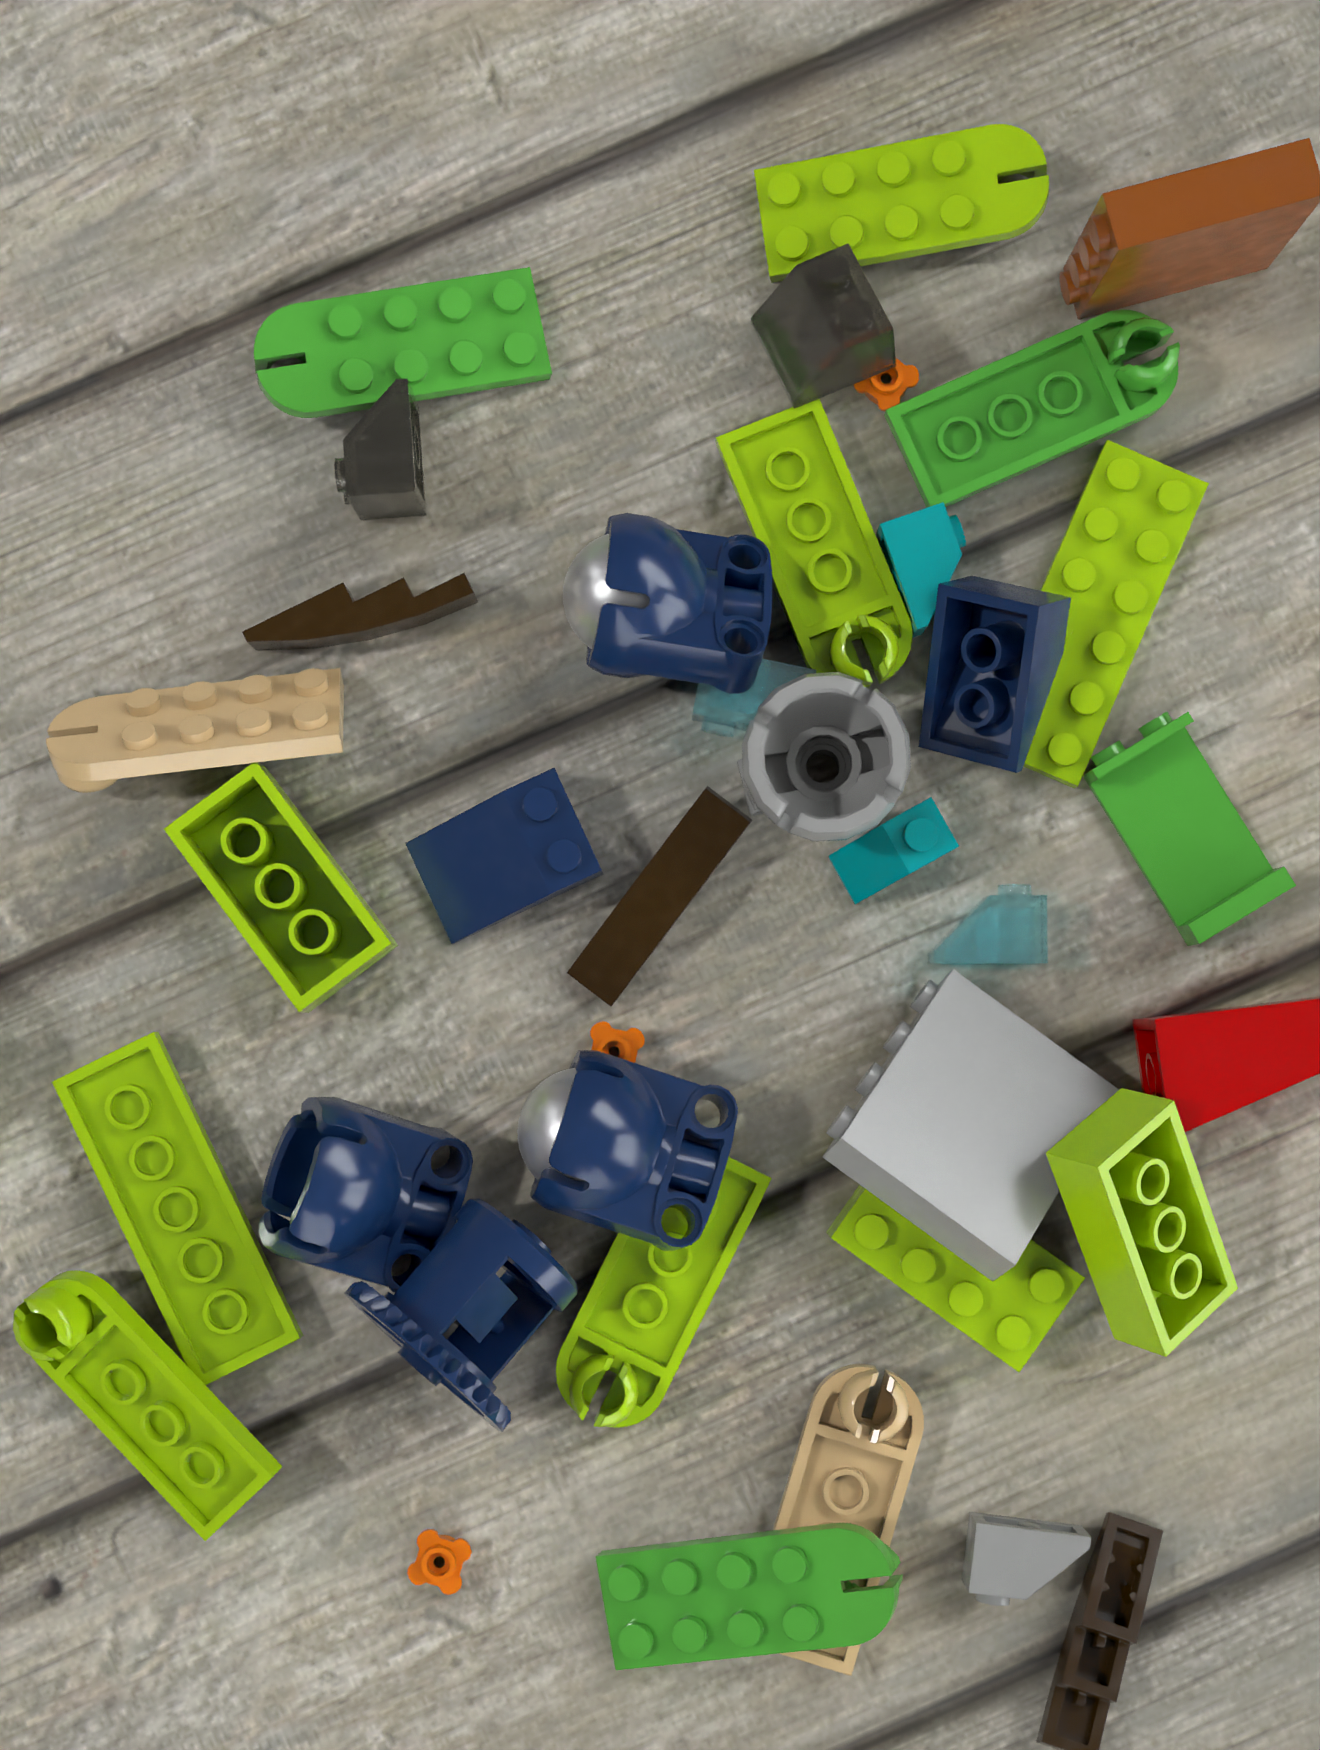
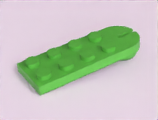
M530 267L290 304L276 310L266 318L257 332L254 343L255 371L260 390L279 410L300 418H318L550 380L552 375ZM296 358L304 362L302 364L271 368L275 362L282 359Z
M1133 310L1109 311L886 409L884 417L926 508L944 502L945 507L953 505L1152 416L1165 404L1176 386L1180 351L1179 342L1168 346L1160 357L1142 365L1133 366L1127 364L1124 366L1123 363L1165 345L1174 333L1171 326Z
M830 1523L603 1550L595 1556L615 1670L863 1644L876 1637L890 1621L897 1607L899 1587L903 1580V1574L892 1575L901 1563L897 1554L874 1533L864 1527L851 1523ZM889 1576L884 1585L860 1587L856 1583L849 1581Z

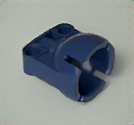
M308 1097L301 1105V1114L294 1115L284 1128L270 1162L261 1197L263 1206L270 1210L265 1212L259 1220V1236L262 1244L277 1256L384 1286L395 1293L455 1225L456 1219L453 1217L461 1209L472 1171L473 1157L471 1150L466 1143L442 1128L421 1125L337 1097ZM449 1145L450 1155L446 1164L441 1168L431 1169V1157L439 1147ZM280 1215L290 1217V1220H287L286 1218ZM411 1254L412 1259L408 1270L401 1275L392 1276L391 1270L395 1260L401 1255Z

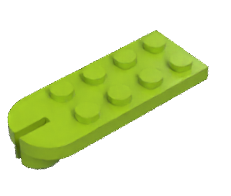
M991 124L754 170L771 283L1011 239L1025 233L1039 220L1046 208L1049 196L1047 161L1041 146L1026 131L1007 124ZM1020 174L1029 178L998 184L1001 179L1008 175Z
M819 397L716 437V446L753 537L762 541L769 549L773 577L772 583L811 673L840 672L863 680L862 685L869 689L873 683L869 671L862 668L852 644L853 641L861 638L879 684L890 679L899 671L909 655L913 637L911 621Z
M729 1156L715 1204L700 1238L692 1245L682 1249L665 1251L654 1246L652 1243L617 1233L560 1348L556 1362V1380L560 1393L567 1404L576 1411L581 1420H584L590 1403L608 1370L617 1375L595 1417V1427H628L645 1420L657 1409L772 1180L771 1177ZM667 1208L664 1211L661 1224L665 1233L675 1239L684 1237L688 1226L685 1215L675 1208Z
M80 1270L62 1272L25 1298L24 1302L17 1306L14 1311L13 1331L16 1341L21 1348L34 1359L45 1373L204 1541L209 1539L283 1467L121 1295L99 1276Z

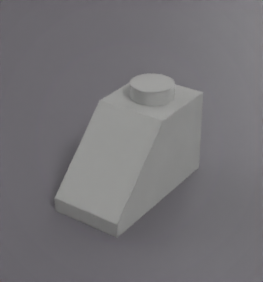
M969 1512L962 1581L967 1591L976 1594L975 1599L981 1603L1007 1606L1010 1604V1598L1027 1600L1090 1549L1091 1536L1082 1525Z

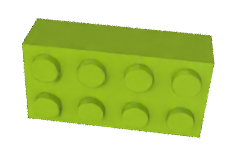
M258 762L250 764L164 828L170 839L298 1012H311L399 946L269 770Z
M1121 1088L1046 1152V1156L1114 1339L1167 1357L1238 1289L1174 1100Z
M861 1185L857 1187L826 1232L831 1239L1019 1373L1085 1279V1277L1033 1240H1030L1016 1265L992 1282Z

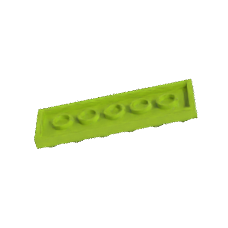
M1106 440L1103 444L1040 588V591L1071 597L1063 655L1024 767L1074 789L1079 786L1209 483L1110 440Z
M152 1032L52 1081L184 1362L194 1374L207 1385L303 1337L304 1335L159 1032Z

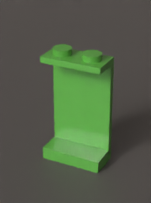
M1167 711L1138 729L1144 739L1127 749L1124 748L1119 740L1092 756L1091 759L1096 768L1084 774L1083 777L1187 946L1201 944L1295 887L1296 884L1284 866L1273 869L1186 730L1185 726L1194 722L1189 712L1172 720Z

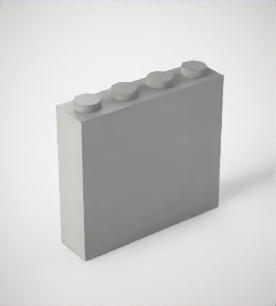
M952 969L938 985L928 980L917 994L910 1007L918 1013L910 1025L902 1020L883 1046V1049L890 1053L889 1057L882 1067L874 1062L856 1086L855 1091L862 1095L854 1110L846 1105L828 1128L826 1133L834 1140L824 1153L823 1158L993 1282L1016 1265L1059 1192L1046 1152L1119 1089Z

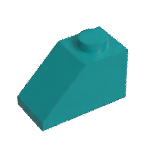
M944 502L881 523L875 534L912 625V638L922 635L927 628L936 609L938 585L950 581L962 556L960 548L966 546V539L957 515L948 516Z
M930 797L830 854L828 858L855 905L959 847L934 800Z

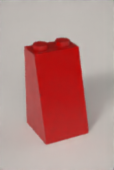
M1320 996L1132 1019L1142 1093L1174 1100L1185 1132L1320 1074Z

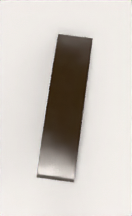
M465 573L415 597L404 578L356 601L346 585L341 583L242 631L246 641L255 650L315 649L368 641L422 626L476 604L478 600Z
M707 786L590 940L567 974L609 1006H612L752 822V819Z
M1111 1512L1106 1513L1068 1625L1036 1740L1037 1743L1057 1750H1099L1110 1703L1117 1702L1130 1645L1137 1644L1163 1530Z

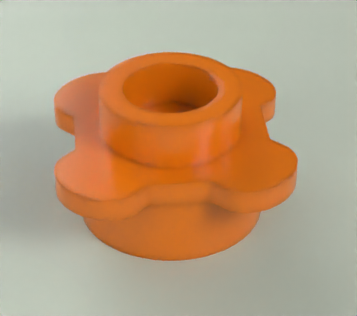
M880 346L873 351L872 361L865 370H859L854 374L853 386L858 393H865L870 401L877 404L878 408L885 412L886 409L900 404V399L904 396L906 390L918 384L919 371L914 365H905L898 360L891 347ZM889 375L891 382L888 384L883 383L881 376Z
M602 1021L596 1023L590 1030V1036L593 1039L591 1050H598L609 1054V1049L615 1046L620 1050L619 1058L634 1063L636 1062L638 1050L645 1043L643 1033L637 1028H630L624 1031L614 1029L608 1022Z
M434 1529L422 1531L417 1538L419 1551L416 1561L411 1563L407 1570L408 1578L413 1584L418 1586L428 1583L438 1586L444 1594L451 1595L456 1593L462 1586L460 1572L463 1563L470 1558L472 1553L470 1544L463 1538L454 1539L448 1535H439ZM436 1557L444 1558L445 1564L442 1567L435 1565L434 1559Z

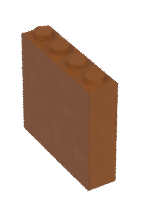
M1310 138L1102 193L1063 267L1064 271L1059 274L1060 288L1065 303L1067 305L1074 304L1077 318L1080 320L1267 269L1320 203V171Z

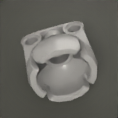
M840 672L804 674L776 687L758 706V712L754 719L750 720L742 742V759L737 761L750 815L764 814L776 826L781 827L788 833L813 842L848 840L877 826L895 806L894 804L902 794L911 770L909 733L896 706L876 688L874 691H870L862 685L863 680ZM822 754L830 756L838 766L837 776L828 783H819L810 778L806 771V764L812 757Z

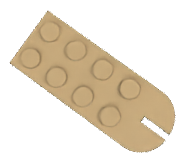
M312 668L293 674L268 677L253 675L242 680L210 683L200 681L182 687L156 690L141 688L131 693L85 699L67 707L53 719L47 731L49 738H46L47 749L59 780L69 789L80 793L103 790L121 778L343 753L344 684L341 669L321 670Z
M868 1364L847 1365L833 1371L822 1380L815 1390L809 1406L773 1530L830 1523H851L871 1531L884 1544L890 1547L924 1431V1415L921 1403L913 1389L903 1378L885 1369L871 1418L862 1416L870 1386H875L879 1374L875 1366ZM881 1577L849 1581L856 1583L860 1587L878 1586ZM861 1644L779 1654L851 1676Z

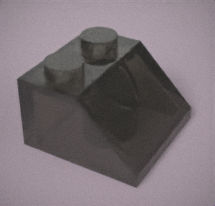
M849 243L797 264L751 317V324L794 409L896 367L894 329Z
M408 378L396 379L343 439L344 458H335L334 461L338 493L343 492L345 504L352 505L360 520L427 516L419 406Z

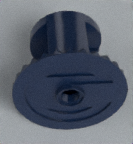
M476 1198L469 1199L453 1218L457 1220V1223L394 1295L387 1292L383 1296L363 1281L354 1282L344 1294L401 1348L398 1353L421 1375L435 1386L441 1383L491 1426L503 1432L511 1421V1411L493 1394L497 1389L493 1380L554 1309L562 1312L577 1295V1284L568 1272L550 1255L551 1250L534 1233L517 1220L513 1219L511 1221L487 1202ZM502 1267L505 1273L499 1278L496 1272ZM454 1322L458 1327L446 1339L443 1334Z

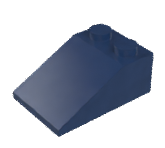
M968 576L940 583L938 585L918 747L1014 773L1022 771L1063 655L1071 597L976 576Z
M555 768L510 787L405 843L451 944H455L604 875Z

